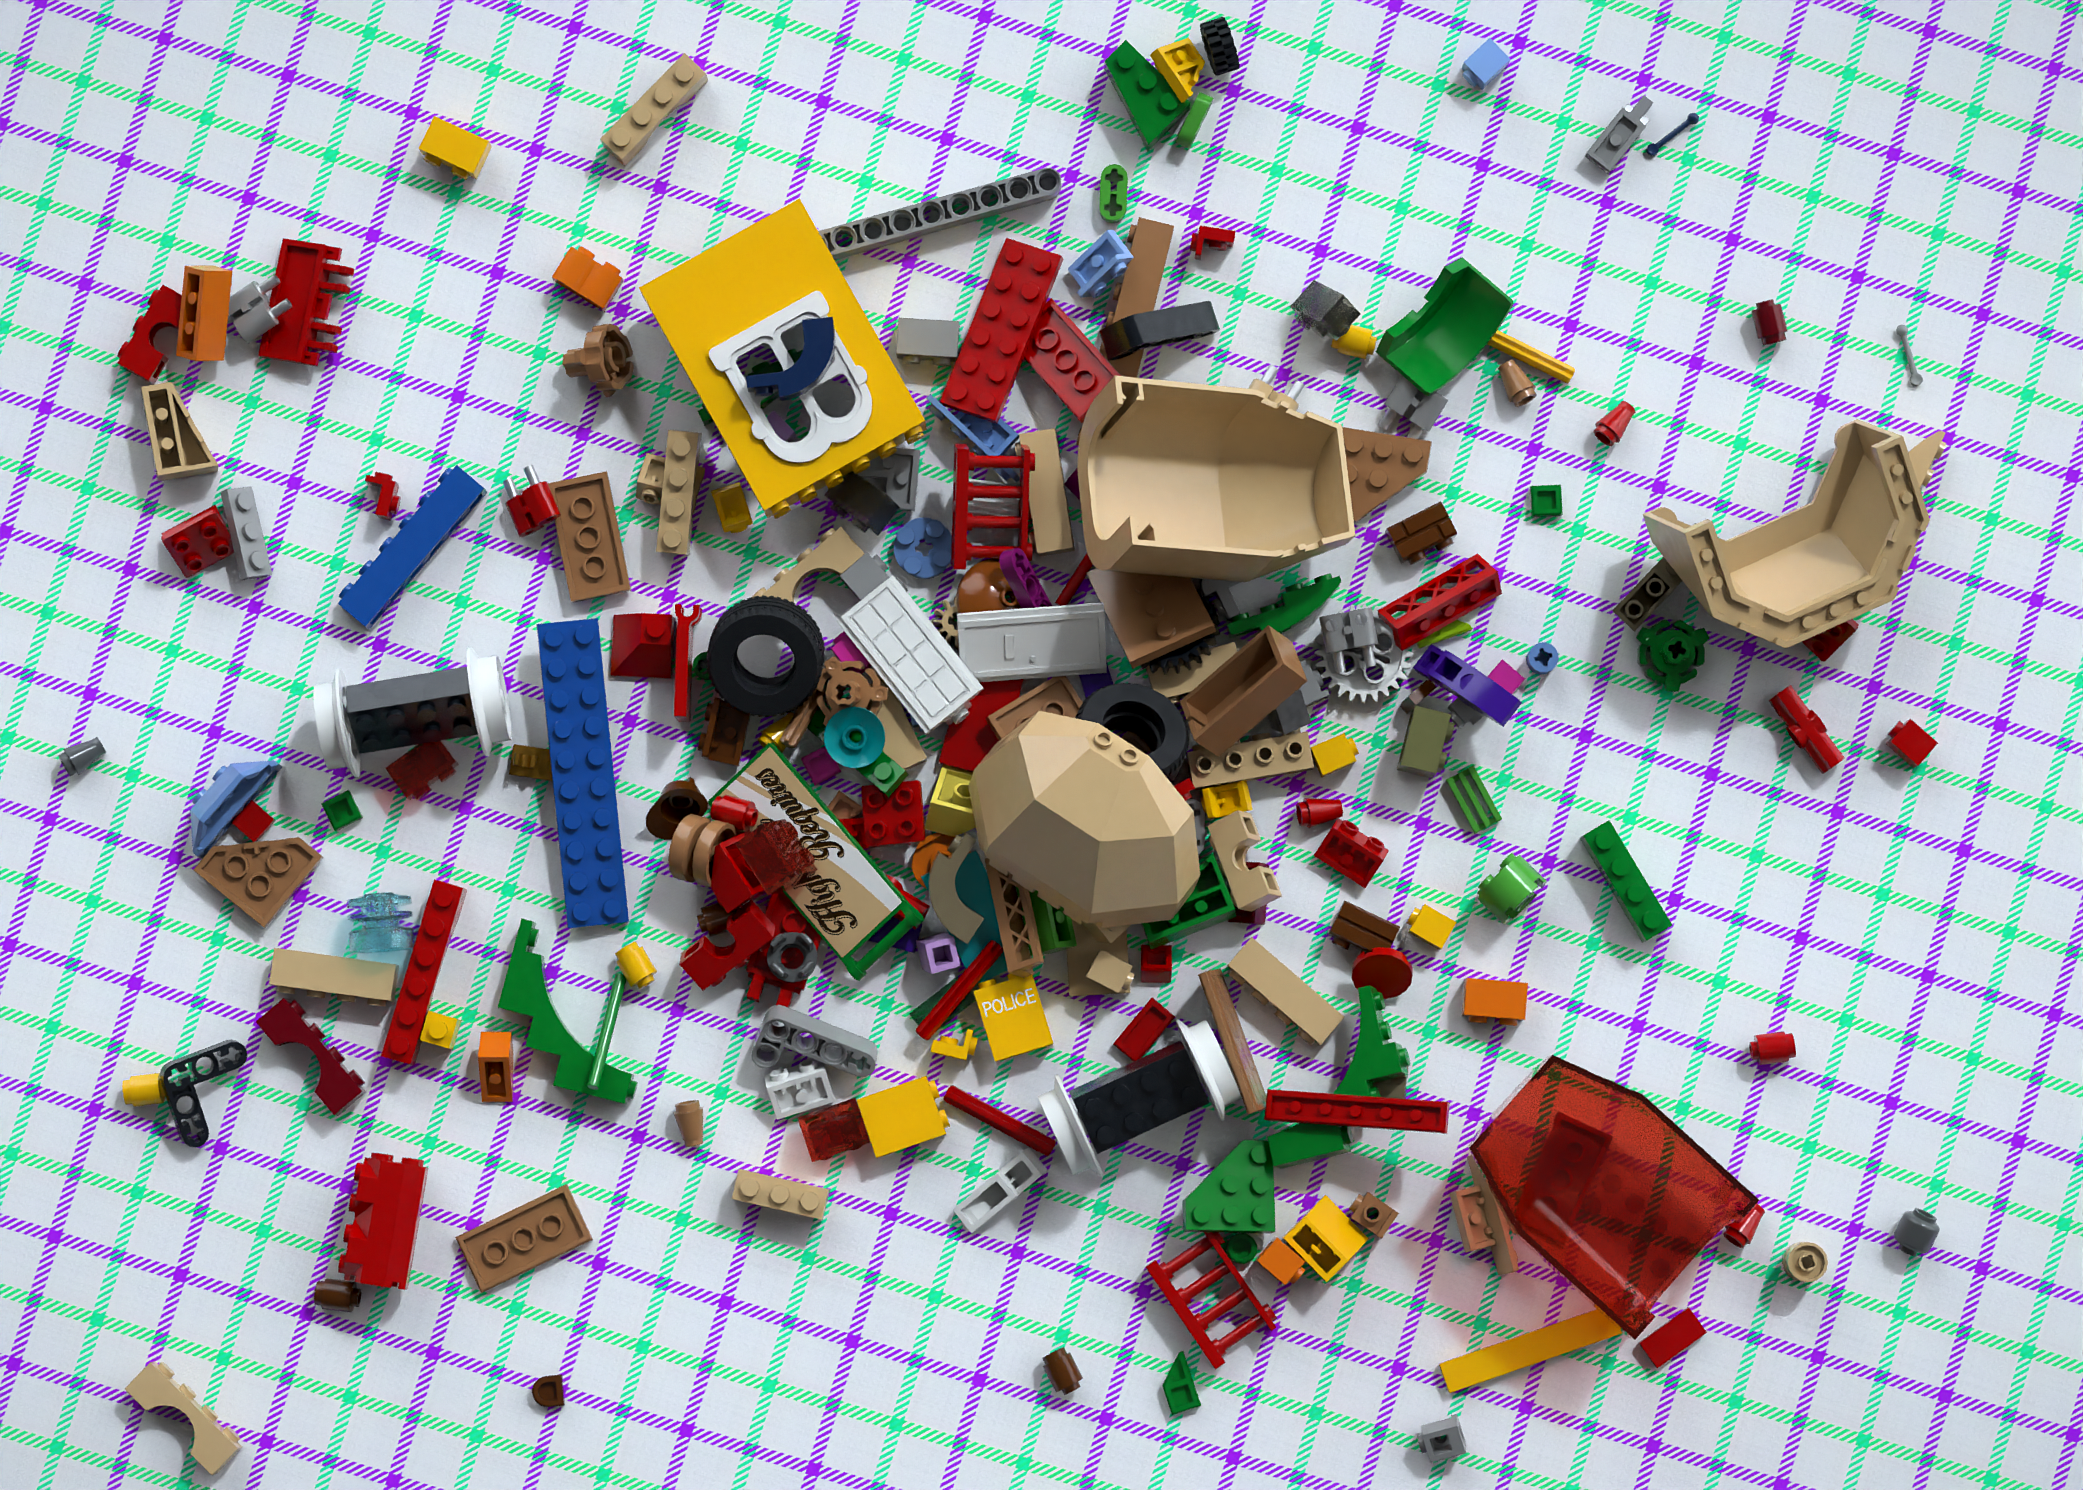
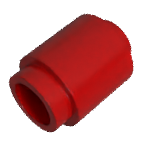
M729 795L717 796L711 807V818L732 824L738 830L748 831L750 827L755 826L758 820V810L752 801Z
M1784 1031L1754 1035V1042H1749L1751 1059L1757 1060L1758 1065L1788 1062L1789 1058L1796 1057V1047L1792 1033L1785 1034Z

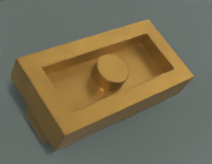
M514 744L509 775L552 781L549 749Z

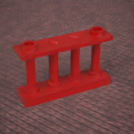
M954 444L951 565L953 569L966 570V561H971L972 558H1000L1003 551L1014 548L1023 550L1028 561H1032V543L1027 542L1030 471H1035V453H1030L1028 445L1021 444V456H982L969 452L967 444ZM974 468H1020V486H973L972 482H968L969 471H974ZM973 498H1019V516H973L972 513H968V501H973ZM972 528H1018V546H972L971 543H967V531H972Z
M1203 1232L1206 1237L1167 1264L1163 1262L1159 1265L1154 1260L1145 1267L1208 1360L1217 1369L1226 1363L1222 1356L1227 1354L1225 1350L1265 1323L1272 1331L1276 1328L1273 1321L1277 1317L1267 1303L1263 1306L1259 1303L1220 1246L1225 1242L1220 1233ZM1214 1247L1223 1262L1185 1289L1181 1287L1176 1290L1170 1282L1174 1277L1173 1274ZM1231 1272L1241 1288L1203 1314L1197 1313L1193 1315L1187 1305L1192 1303L1190 1299ZM1248 1298L1258 1313L1220 1340L1216 1338L1211 1341L1205 1333V1330L1209 1328L1208 1325Z

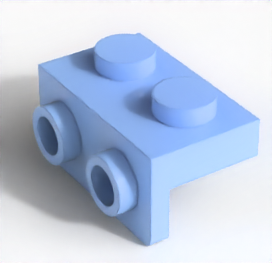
M1107 230L1068 268L1081 287L1077 292L1080 298H1096L1108 288L1106 284L1112 278L1121 276L1128 269L1126 265L1134 258L1114 230Z

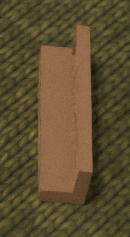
M985 858L1008 973L1026 978L1034 974V966L1044 963L1029 890L1013 881L1011 873L1006 876L989 865L990 859ZM1016 887L1019 888V893H1020L1019 898H1018V896H1017ZM1022 915L1025 916V921H1026L1025 927H1024V924H1023ZM1028 944L1031 945L1033 958L1030 957Z

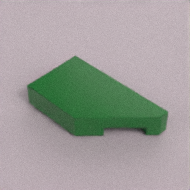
M1184 1351L1178 1353L1162 1385L1172 1415L1201 1406Z

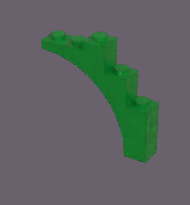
M1369 985L1358 988L1361 1008L1359 1039L1348 1071L1333 1094L1381 1097L1378 1087H1374L1373 1083L1408 1075L1407 1066H1410V1058L1407 1049L1402 1048V1045L1396 1042H1388L1389 1039H1392L1389 1023L1383 1020L1381 1010L1385 1009L1384 998L1381 992H1377L1376 988ZM1298 1123L1290 1129L1267 1136L1273 1165L1280 1169L1351 1152L1349 1144L1353 1143L1351 1129L1345 1126Z

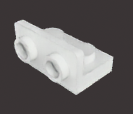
M813 1058L803 1060L799 1065L790 1068L781 1067L774 1069L770 1074L764 1076L777 1120L836 1102L824 1063Z

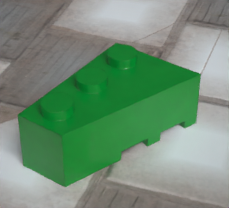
M1127 40L1105 60L1104 69L1148 152L1190 110L1191 102L1187 99L1181 103L1164 76Z
M1214 854L1209 856L1199 866L1200 877L1194 892L1171 920L1141 923L1151 950L1236 917L1234 904Z

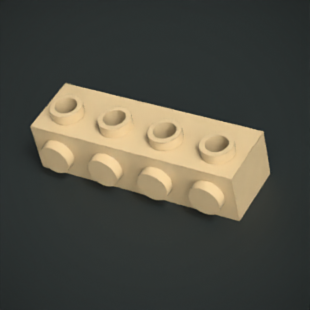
M1299 728L1288 734H1282L1283 736L1273 738L1270 737V733L1257 734L1252 736L1253 741L1241 743L1239 739L1219 757L1200 744L1192 746L1193 751L1187 752V760L1191 781L1195 787L1193 790L1313 770L1314 764L1308 731L1301 733Z

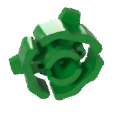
M1662 620L1650 629L1642 627L1636 636V639L1641 643L1637 649V663L1640 666L1648 664L1645 654L1647 648L1650 647V658L1653 666L1658 671L1664 673L1665 676H1659L1651 668H1648L1645 671V677L1656 684H1664L1667 692H1678L1681 684L1695 678L1698 674L1694 668L1686 676H1679L1680 673L1689 669L1694 662L1695 656V667L1704 664L1705 648L1703 644L1710 639L1708 633L1704 628L1694 630L1692 626L1682 620H1677L1672 625L1673 628L1682 631L1672 629L1656 635L1659 629L1670 626L1667 620ZM1676 645L1678 654L1675 658H1672V652L1668 651V648Z

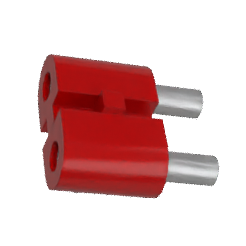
M533 465L524 468L530 487L522 491V495H519L512 478L503 481L510 498L505 504L519 537L533 534L543 528L544 524L551 523L561 516L547 481L540 482Z

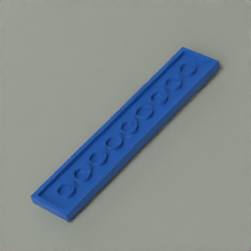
M598 618L536 624L567 928L629 922Z

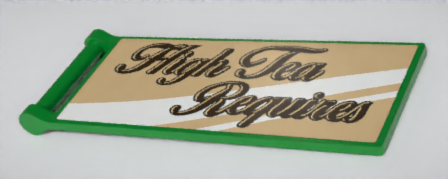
M768 743L709 799L708 804L711 807L717 796L723 797L724 795L755 803V807L758 810V820L755 826L750 827L749 830L783 880L777 884L778 887L839 957L850 975L857 981L866 976V970L913 926L918 927L924 921L922 914L906 900L774 743ZM736 829L737 832H738V835L741 834V833H743V832H745V831ZM902 910L905 918L858 962L854 960L852 955Z

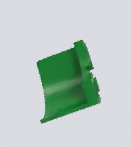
M1463 257L1443 267L1439 277L1424 296L1428 302L1417 313L1412 309L1403 319L1387 329L1376 350L1380 357L1426 396H1430L1440 390L1472 362L1497 332L1513 306V300Z

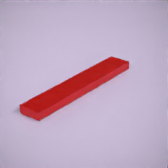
M1267 1089L1264 1120L1447 1134L1450 1103Z

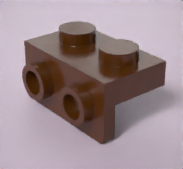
M717 697L714 698L713 704L708 703L704 721L709 722L707 733H701L698 744V751H702L701 757L706 760L740 766L751 717L750 713L745 714L743 711H738L736 707H731L729 703L727 704L724 700Z

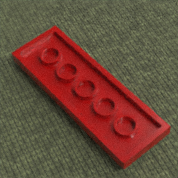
M1009 238L1005 239L941 397L940 403L943 406L998 424L1064 260L1061 255Z

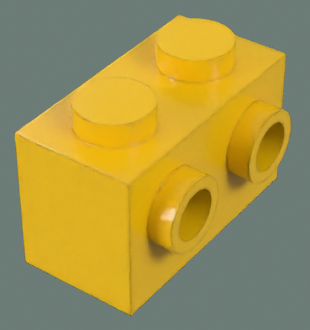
M434 116L420 144L419 150L424 155L423 160L436 167H440L442 163L452 168L451 173L467 180L468 176L477 179L492 146L488 140Z

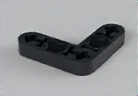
M232 1039L225 1040L168 1062L160 1071V1081L181 1141L190 1147L202 1146L209 1137V1129L194 1085L241 1067L246 1062L247 1050L238 1041ZM230 1047L236 1051L239 1050V1053L235 1055L234 1061L229 1058L219 1060L222 1064L219 1067L218 1060L214 1056L215 1052H217L218 1056L223 1057L229 1054ZM202 1057H208L211 1060V1068L206 1073H198L196 1070V1063ZM188 1063L193 1078H190V1075L185 1073L178 1076L177 1083L168 1080V1077L172 1076L171 1070L175 1069L178 1072H184L188 1070L185 1066ZM188 1096L192 1100L190 1110L184 1113L179 1112L177 1101L181 1097ZM191 1118L194 1127L201 1129L197 1133V1139L194 1140L187 1136L191 1132V1128L187 1121L181 1122L182 1119Z

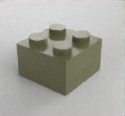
M1415 705L1410 714L1397 770L1431 779L1437 772L1441 773V770L1443 771L1447 753L1442 752L1444 743L1448 744L1451 740L1455 723L1449 722L1451 714Z

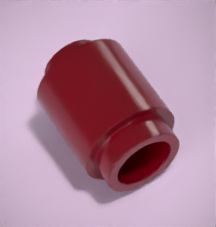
M1773 299L1756 303L1757 309L1751 312L1757 337L1762 340L1763 346L1787 340L1785 332H1788L1781 304H1774Z

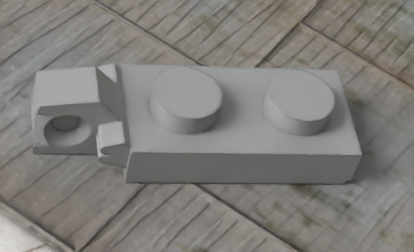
M1643 95L1634 108L1629 104L1625 108L1622 107L1587 151L1585 157L1609 174L1646 128L1649 119L1644 115L1653 102Z

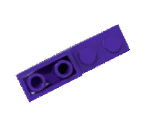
M1432 644L1413 667L1418 674L1428 680L1430 679L1433 683L1457 696L1467 706L1503 727L1522 704L1519 699L1492 679L1449 651H1443Z

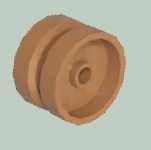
M694 814L685 816L673 834L669 849L668 861L672 876L691 883L696 881L697 884L711 888L715 846L737 836L738 832L735 826L718 820L711 822L706 817Z

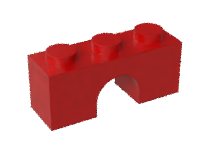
M162 285L160 290H154L148 300V305L150 306L145 316L141 315L136 320L133 326L134 335L130 342H124L117 355L120 358L117 363L122 368L153 385L169 360L164 354L155 349L154 337L164 327H173L179 330L181 294L165 285Z
M752 900L728 917L726 929L735 939L733 944L727 947H718L712 944L704 935L681 953L679 965L702 991L710 985L712 987L719 985L726 978L727 972L734 967L736 969L741 968L749 961L751 954L757 950L761 952L770 946L774 938L775 925Z

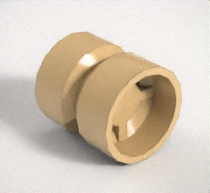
M1798 1242L1786 1249L1783 1254L1782 1265L1786 1274L1793 1280L1813 1282L1824 1275L1827 1270L1828 1260L1824 1250L1817 1244Z

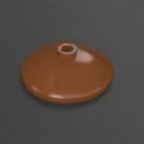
M1000 558L983 560L972 566L964 574L956 594L958 613L1022 609L1000 568ZM1005 594L1010 596L1011 603L1005 600Z

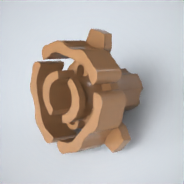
M603 324L593 326L592 332L586 334L584 348L568 350L563 355V366L565 367L566 374L571 378L588 375L591 383L598 382L596 383L598 391H602L605 397H611L616 390L622 389L624 384L632 378L634 365L631 361L626 362V358L632 357L633 351L627 336L621 333L617 325Z
M835 656L825 661L826 672L823 673L817 684L819 691H826V697L821 695L817 698V704L825 715L823 724L826 726L831 717L844 708L862 707L866 709L871 700H873V705L870 711L877 716L882 708V701L888 700V687L883 686L876 670L872 668L865 670L873 681V687H871L868 680L862 674L846 671L854 667L864 670L865 665L863 662H840ZM846 688H852L849 691L852 696L850 699L841 698Z

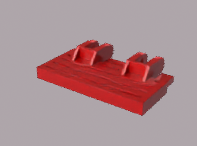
M283 238L275 274L281 283L272 289L269 306L273 308L287 298L291 302L292 308L278 316L279 324L262 335L258 356L266 359L318 367L320 354L309 352V349L337 353L338 346L330 342H318L316 337L317 332L341 335L342 327L315 322V318L328 320L333 295L321 293V291L346 295L350 293L351 288L347 285L328 282L330 273L345 277L353 276L355 269L327 263V260L340 262L341 248Z

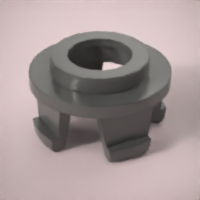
M780 933L770 943L767 952V963L770 971L778 979L789 983L800 982L813 973L817 964V950L813 941L804 933ZM791 947L799 949L804 957L802 965L793 970L784 967L781 962L782 953Z

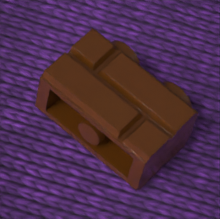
M1441 501L1388 527L1385 531L1401 564L1409 561L1410 565L1426 558L1425 552L1436 547L1437 551H1441L1454 544L1452 538L1457 535V531Z
M1344 901L1328 935L1334 937L1332 940L1333 944L1346 950L1351 945L1361 950L1360 954L1363 952L1366 954L1371 952L1372 948H1391L1400 926L1350 902Z

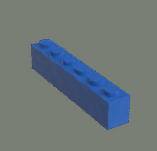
M458 465L453 470L448 468L438 479L440 485L433 493L428 491L420 499L418 505L421 507L413 516L408 514L398 526L401 530L394 538L388 537L379 548L381 552L374 561H367L359 571L361 577L354 585L349 583L339 594L341 600L338 604L368 630H370L486 495L487 491Z

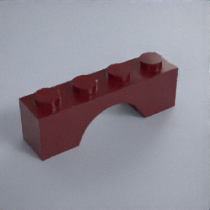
M283 998L259 1018L256 1023L275 1045L301 1043L314 1052L321 1069L320 1081L315 1093L333 1115L339 1116L366 1093L362 1087L365 1081L354 1069L350 1072L342 1064L346 1059L335 1046L329 1048L322 1040L326 1035L316 1023L310 1025L303 1016L306 1014V1011L295 999L290 1002L289 999Z

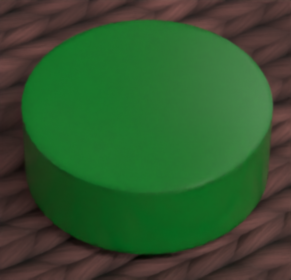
M1238 1233L1228 1240L1226 1251L1232 1261L1245 1264L1256 1256L1257 1244L1252 1236L1246 1233Z

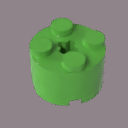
M1513 853L1503 860L1500 864L1501 869L1495 877L1490 874L1478 886L1480 890L1477 892L1479 894L1478 900L1504 925L1508 923L1509 916L1514 919L1537 896L1533 891L1538 886L1543 888L1547 882L1520 855L1516 857Z

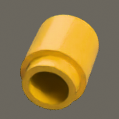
M1347 323L1344 326L1337 324L1331 348L1338 349V353L1366 359L1367 354L1373 355L1377 337L1372 336L1373 330Z
M636 942L625 946L615 953L618 959L616 963L631 987L637 985L639 989H642L655 981L653 975L657 970L644 948L639 947Z
M160 1073L131 1076L130 1080H123L122 1090L125 1104H133L136 1107L164 1103L166 1096L160 1081Z

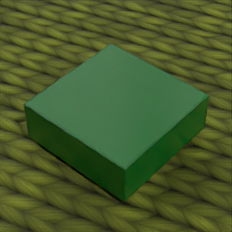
M1561 485L1530 486L1531 517L1563 515Z
M349 790L321 803L334 831H338L363 818Z

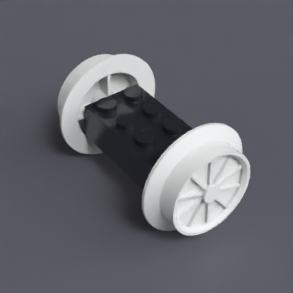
M469 647L467 648L466 655L467 667L350 686L347 684L343 670L337 669L333 682L315 685L313 694L317 731L327 768L331 770L347 767L352 775L358 778L361 770L360 754L472 735L479 736L482 751L485 756H489L493 743L512 740L510 708L499 657L496 655L479 658L474 650Z
M1179 1019L1175 1020L1185 1046L1180 1040L1070 1090L1069 1093L1078 1111L1077 1113L1058 1074L1055 1075L1054 1089L1038 1096V1099L1073 1175L1091 1168L1099 1176H1103V1172L1086 1135H1089L1097 1154L1210 1103L1208 1097L1219 1119L1224 1121L1225 1106L1242 1099L1223 1052L1206 1020L1191 1027L1186 1026Z

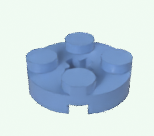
M916 518L907 522L898 530L894 542V555L898 565L908 574L919 579H930L939 576L951 563L952 535L950 531L940 521L931 518ZM925 540L927 544L933 545V549L928 551V556H923L921 552H916L915 547L920 546L919 541Z

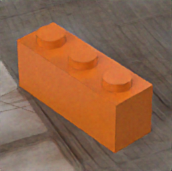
M213 265L185 266L176 356L193 361H224L232 270Z

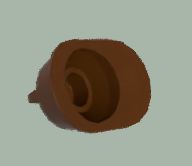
M689 777L687 780L672 781L664 787L660 798L646 815V827L652 835L660 839L672 840L678 824L685 816L690 814L703 816L706 813L708 801L695 785L693 778Z

